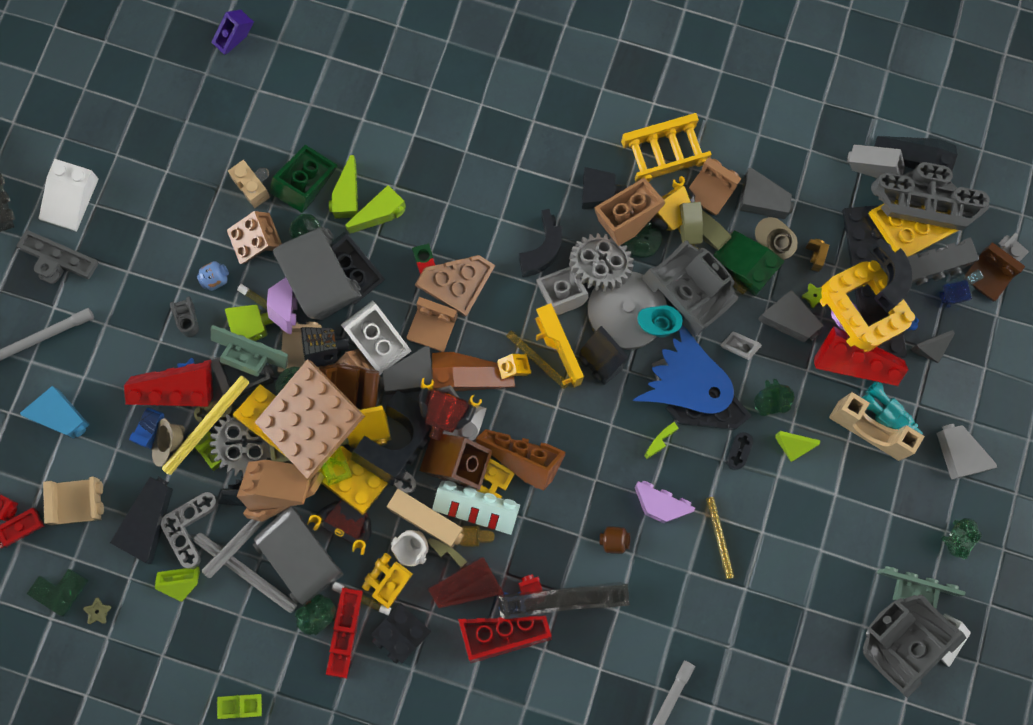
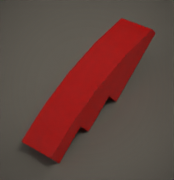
M342 588L329 651L327 676L344 679L348 677L363 591Z

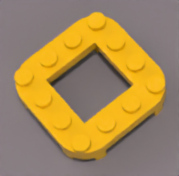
M875 260L861 262L833 276L821 286L822 298L820 303L822 307L829 305L850 336L846 342L851 347L855 345L865 352H869L880 344L900 335L911 326L912 321L915 319L914 313L910 310L904 299L888 312V317L869 327L857 311L847 293L869 284L877 295L887 285L888 276Z

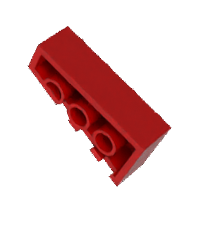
M834 326L813 359L816 369L895 386L899 385L909 370L905 360L878 347L869 352H865L855 345L851 347L846 342L850 338L848 333Z
M211 360L198 364L192 363L179 368H168L165 371H154L131 376L124 384L125 405L208 407L213 399Z
M546 616L458 619L470 663L552 640Z

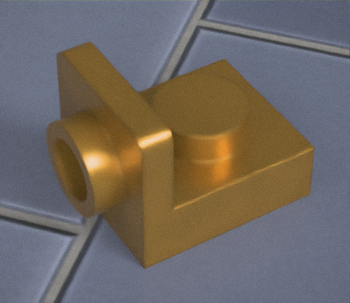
M810 239L806 249L814 251L810 260L813 263L811 270L819 272L824 265L829 245L820 239Z

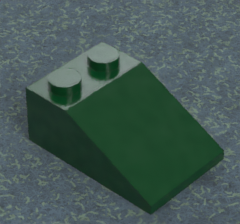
M304 145L273 176L269 193L303 213L337 168V164Z
M735 230L731 234V239L713 255L722 263L731 277L754 296L761 291L785 262L769 248Z

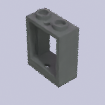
M220 357L211 360V365L222 392L225 394L230 389L231 383L224 369L226 364L221 363ZM265 364L262 369L265 377L248 384L238 397L254 391L260 384L264 387L273 383L272 376L275 373L272 366Z

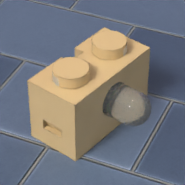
M242 160L228 170L232 180L243 191L245 197L254 208L270 198L267 189L261 183L268 178V169L263 167L253 172L247 163Z

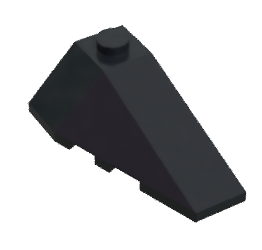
M877 136L874 147L901 149L904 165L911 169H915L922 162L946 166L953 171L958 155L956 145L934 138Z

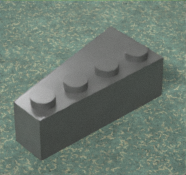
M971 237L964 239L958 245H955L954 242L938 250H928L921 253L919 258L917 254L909 256L908 259L912 268V284L916 283L917 286L928 283L929 279L938 281L944 279L945 275L948 274L953 277L963 273L962 270L979 260Z

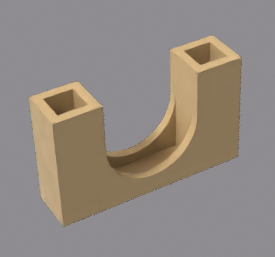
M853 392L839 400L829 416L831 420L898 461L915 454L925 437L907 425L900 429H892L876 422L865 413L870 403Z

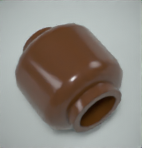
M608 526L604 533H600V545L604 547L606 553L623 554L626 549L629 550L630 533H627L624 527Z

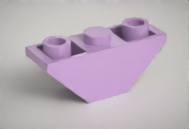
M285 277L268 289L267 311L269 319L287 334H292V325L296 326V313H293V310H297V298H294L295 294Z
M638 481L635 485L644 514L661 523H666L694 512L695 507L691 506L690 501L683 498L677 500L672 497V493L663 489L658 491L649 482L642 481L641 483Z

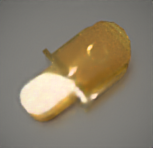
M480 525L462 526L464 537L459 544L461 546L479 548L480 543L494 541V533L492 531L480 530Z

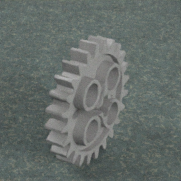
M597 233L596 238L589 234L588 239L582 237L581 242H576L570 253L569 266L572 267L571 273H576L575 279L582 278L580 284L587 282L588 288L593 285L596 291L599 287H602L603 291L606 292L607 287L613 291L615 285L620 288L622 283L625 284L634 267L632 265L634 259L630 258L631 251L626 252L627 245L618 246L612 238L608 239L607 234L601 238L600 234Z
M226 414V422L220 419L219 424L221 427L214 426L217 434H211V438L216 441L210 442V446L216 448L211 451V454L218 455L214 461H222L220 468L227 466V473L233 469L235 470V476H237L239 471H242L244 477L248 462L271 460L270 444L259 436L251 437L248 433L250 429L236 418H231ZM230 429H236L239 435L236 438H231L227 432ZM242 439H246V443H248L245 448L242 447V444L225 445L226 442L241 443ZM262 441V444H260V445H259V444H252V443H251V442ZM254 448L258 449L260 456L253 458L249 455V451ZM236 449L240 455L237 458H231L228 456V451Z

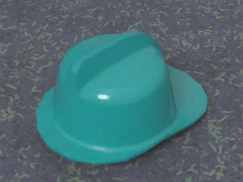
M667 305L642 309L637 317L640 327L646 333L657 337H666L677 332L683 322L679 311Z

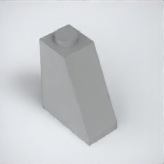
M854 144L852 151L848 153L847 162L850 163L852 171L878 178L884 172L898 175L904 174L905 165L901 149Z
M955 424L943 426V430L936 433L951 480L997 468L994 460L963 425L955 427Z

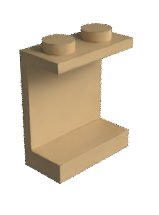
M296 322V326L292 325V334H287L281 329L283 331L282 351L288 354L287 368L278 367V373L281 376H294L305 363L301 328H322L317 322H306V324H298Z
M93 476L89 477L90 480L62 483L53 481L43 482L44 523L59 525L101 520V515L104 513V505L101 502L100 494L103 493V484L100 479Z

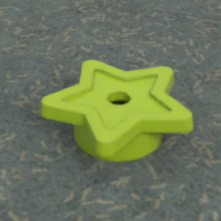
M811 283L808 284V292L803 294L802 298L810 303L811 308L820 303L822 288H817Z

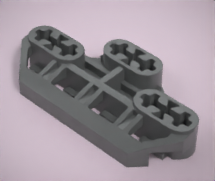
M927 162L920 163L914 170L904 175L884 172L871 185L873 194L878 196L880 201L884 202L881 209L887 216L961 231L988 210L990 202L988 194L983 191L964 187L957 188L951 182L953 172L950 168ZM895 200H899L898 204L893 203L895 202ZM921 205L925 206V210L919 209ZM948 210L951 211V215H949V214H944V213H947Z

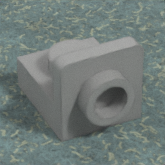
M1014 233L1010 237L1006 235L999 242L1000 248L1020 262L1029 251L1015 240L1018 234Z

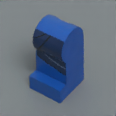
M149 407L146 408L135 432H132L129 440L152 449L158 424L164 418V413Z

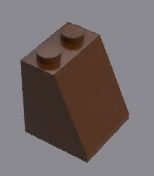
M440 434L438 439L431 436L419 471L434 478L452 481L459 485L480 490L493 451L465 437Z

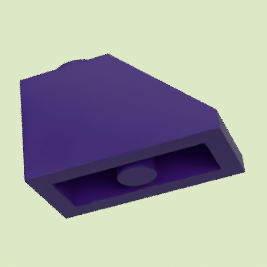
M242 10L226 12L212 43L224 55L229 53L247 37L254 21Z

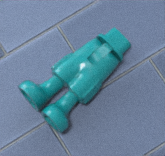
M875 381L867 389V394L862 398L870 403L867 409L876 414L875 420L878 423L892 429H900L907 425L918 433L923 434L917 428L918 424L915 423L912 416L904 410L903 405L895 398L890 399L886 395L881 382ZM874 398H876L883 404V408L875 401Z

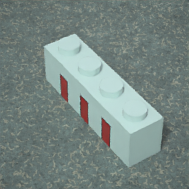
M441 481L432 510L511 535L520 504L511 499L497 498L491 493L484 494L478 492L472 487L459 486L452 481Z

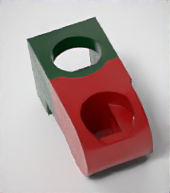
M429 243L412 248L420 275L424 268L435 266Z

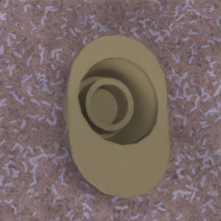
M768 217L761 220L756 226L755 236L758 243L772 250L783 260L794 255L798 247L797 237L781 220Z
M165 418L160 420L152 447V458L156 466H163L167 462L170 453L176 451L182 445L185 431L183 425L171 424Z

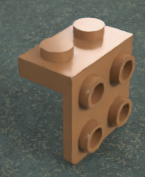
M708 157L700 173L689 188L695 195V202H701L702 208L713 215H717L737 188L741 178L735 171L723 167L718 160Z

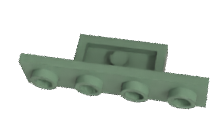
M211 326V341L226 346L220 357L221 363L257 377L267 362L283 369L287 368L288 354L283 351L268 347L261 342H255L243 335L229 332L224 328Z
M885 566V569L877 571L879 575L897 579L893 596L895 601L900 598L905 599L914 595H923L936 609L940 592L957 597L965 596L966 593L959 590L957 585H940L936 579H919L917 574L910 572L901 574L898 573V569Z

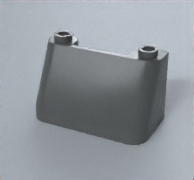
M319 227L273 249V253L304 313L309 318L318 320L326 319L362 297L359 292L361 288L357 281H352L346 277L330 246L333 235L328 228Z
M290 506L253 538L255 541L253 546L259 554L263 552L291 591L289 596L294 603L305 605L341 578L344 573L339 566L332 562L333 559L324 550L305 521L301 519L302 516L296 508Z

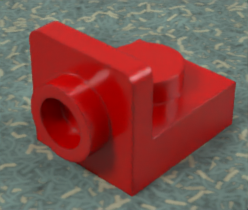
M0 494V520L8 521L16 514V507L19 503Z
M532 574L521 578L522 582L518 585L526 608L546 602L539 576L534 578Z

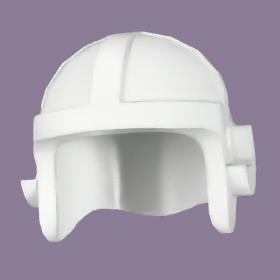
M407 530L398 538L394 537L391 542V550L401 565L416 566L426 561L425 557L428 553L429 545L422 532Z

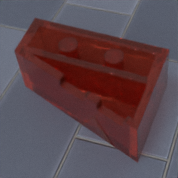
M483 556L428 588L438 608L504 594Z

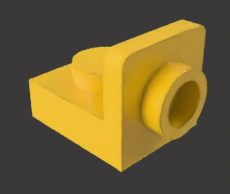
M511 354L497 361L502 379L531 374L527 354Z

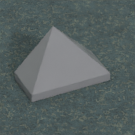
M733 331L720 346L749 360L762 345Z

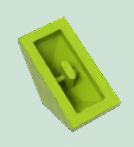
M783 431L778 432L775 437L791 462L820 445V440Z
M198 566L194 569L184 568L157 572L155 589L182 602L198 584L200 568Z

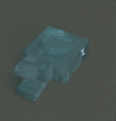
M977 269L968 277L961 273L947 282L946 285L955 298L959 300L974 291L975 288L972 284L984 276Z

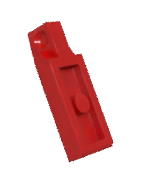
M33 507L0 525L1 549L44 527L36 508Z

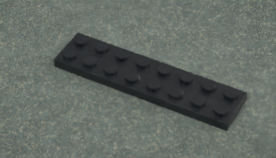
M880 205L851 207L842 210L851 267L861 262H871L873 260L877 261L882 269L884 267L869 251L871 246L880 238L886 242L868 214L872 209ZM869 284L855 289L857 309L868 327L889 316V313L874 299L876 294ZM903 332L877 346L899 358L907 356Z

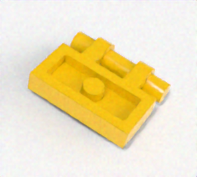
M490 459L484 480L490 482L492 486L488 489L481 485L480 490L476 489V491L484 494L491 493L497 498H502L501 495L495 493L499 487L506 491L515 473Z
M384 553L375 562L372 572L368 573L365 577L362 588L366 591H369L371 587L375 588L376 590L372 597L386 608H390L413 573L397 561L390 567L388 562L391 556ZM381 572H383L386 574V576L380 582L378 580V576Z

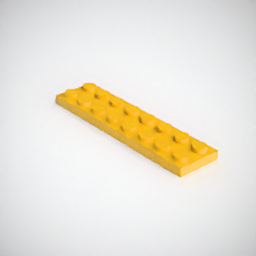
M260 384L233 413V417L282 453L255 424L258 417L276 397ZM339 446L318 471L324 475L321 484L364 515L389 483L351 460L352 453L345 447Z

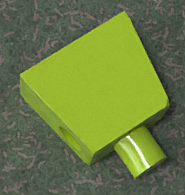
M258 305L225 309L231 332L243 335L253 341L266 337L268 333L265 325L274 323L268 318V312L262 314Z

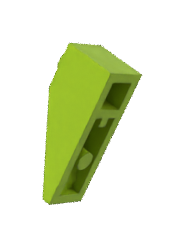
M350 155L332 192V200H329V211L333 212L335 219L353 218L358 213L357 171L354 155Z
M387 185L345 224L346 229L351 234L392 221L395 217L398 218L404 213L406 208L405 201Z

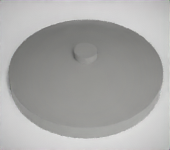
M632 272L630 278L627 279L625 284L622 283L620 288L615 285L613 291L609 287L606 288V292L603 291L602 287H599L597 291L594 288L588 302V320L594 333L602 326L623 350L641 348L651 343L657 337L646 333L640 327L637 319L638 313L645 308L667 305L664 294L660 289L654 293L642 280L644 275L637 272Z

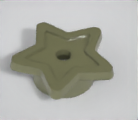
M97 597L91 606L83 608L89 615L87 623L90 625L99 621L106 624V616L111 606L102 604L100 598Z

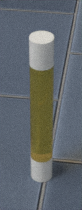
M243 284L239 285L237 291L267 310L266 299Z
M335 582L332 590L341 594L342 588L348 587ZM362 595V604L389 616L392 610L391 607L386 608L380 602Z

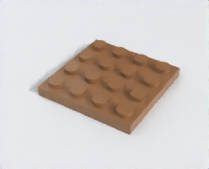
M306 360L258 417L255 424L307 479H312L365 416L312 361Z

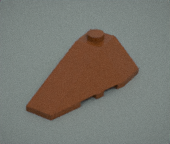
M456 352L432 353L434 389L449 385L452 386L454 391L515 388L514 376L506 379L501 378L498 363Z
M487 429L475 441L479 445L492 450V455L524 482L543 491L553 481L566 454L565 451L541 442V445L529 443V439L514 440L508 434Z

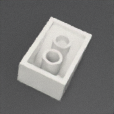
M54 159L46 179L39 220L77 232L98 182V177L92 170Z
M373 300L341 324L374 369L379 371V375L411 352V349Z

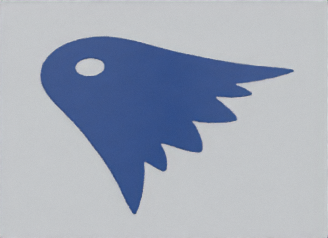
M682 324L679 329L681 342L673 338L677 352L662 349V354L668 366L652 367L653 372L662 381L648 383L655 390L646 392L636 397L633 401L665 403L711 414L724 411L733 400L734 389L728 375L706 354ZM711 387H717L720 390L718 398H712L709 395Z

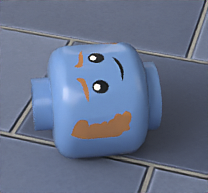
M213 261L199 269L197 279L204 289L213 291L227 283L229 272L224 264L220 265L218 262Z

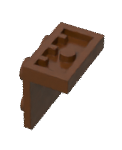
M992 242L978 256L979 260L972 264L963 276V280L994 302L1010 281L1022 272L1025 266Z

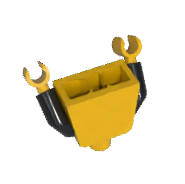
M682 176L679 177L680 184L673 180L672 187L674 189L662 196L665 205L649 221L652 225L662 230H675L677 228L680 232L682 218L679 205L695 202V195L687 185H684L685 178Z

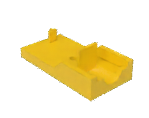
M550 303L536 309L539 317H536L535 321L541 332L536 335V341L543 338L546 346L558 351L569 376L568 379L562 381L563 385L572 383L574 388L581 385L584 375L552 304Z

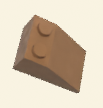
M644 177L594 208L599 223L615 243L620 246L635 237L665 205V201Z
M271 460L248 462L237 497L250 511L303 505L311 479H307L294 464Z

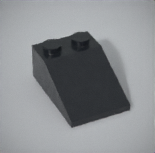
M343 232L332 241L330 246L346 277L352 281L356 280L361 288L359 292L362 297L353 302L355 305L385 279L348 233Z
M602 326L596 330L579 352V361L582 365L589 367L593 371L592 376L599 383L602 382L604 385L623 370L629 358Z

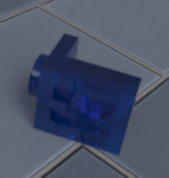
M967 280L943 285V291L939 292L942 304L946 303L947 308L953 304L972 300Z

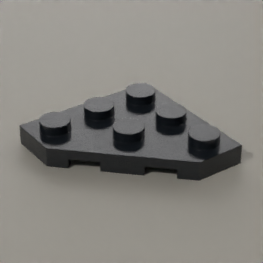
M711 387L709 395L712 398H718L720 390L717 387ZM734 395L729 407L719 413H703L671 404L665 408L678 424L736 430L752 416Z

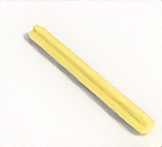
M240 376L163 465L162 470L165 473L171 475L248 386L249 380Z

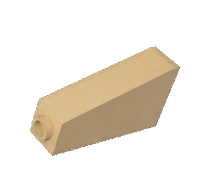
M397 489L387 505V508L392 513L453 548L454 544L458 546L464 537L462 527Z

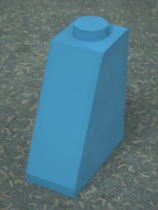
M51 386L20 412L23 417L71 438L81 436L89 426V423L54 386Z

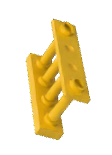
M697 113L623 134L621 140L623 148H632L640 172L636 173L635 182L644 177L649 182L654 177L695 165L697 167L704 165L705 161L712 154L711 151L702 153L694 129L699 120ZM684 131L687 133L695 156L684 159L676 138L678 132ZM664 136L669 138L676 161L667 164L657 141ZM648 142L651 144L658 164L657 167L647 169L639 147L640 143Z

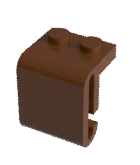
M336 363L319 368L358 409L376 407L379 371L344 363Z

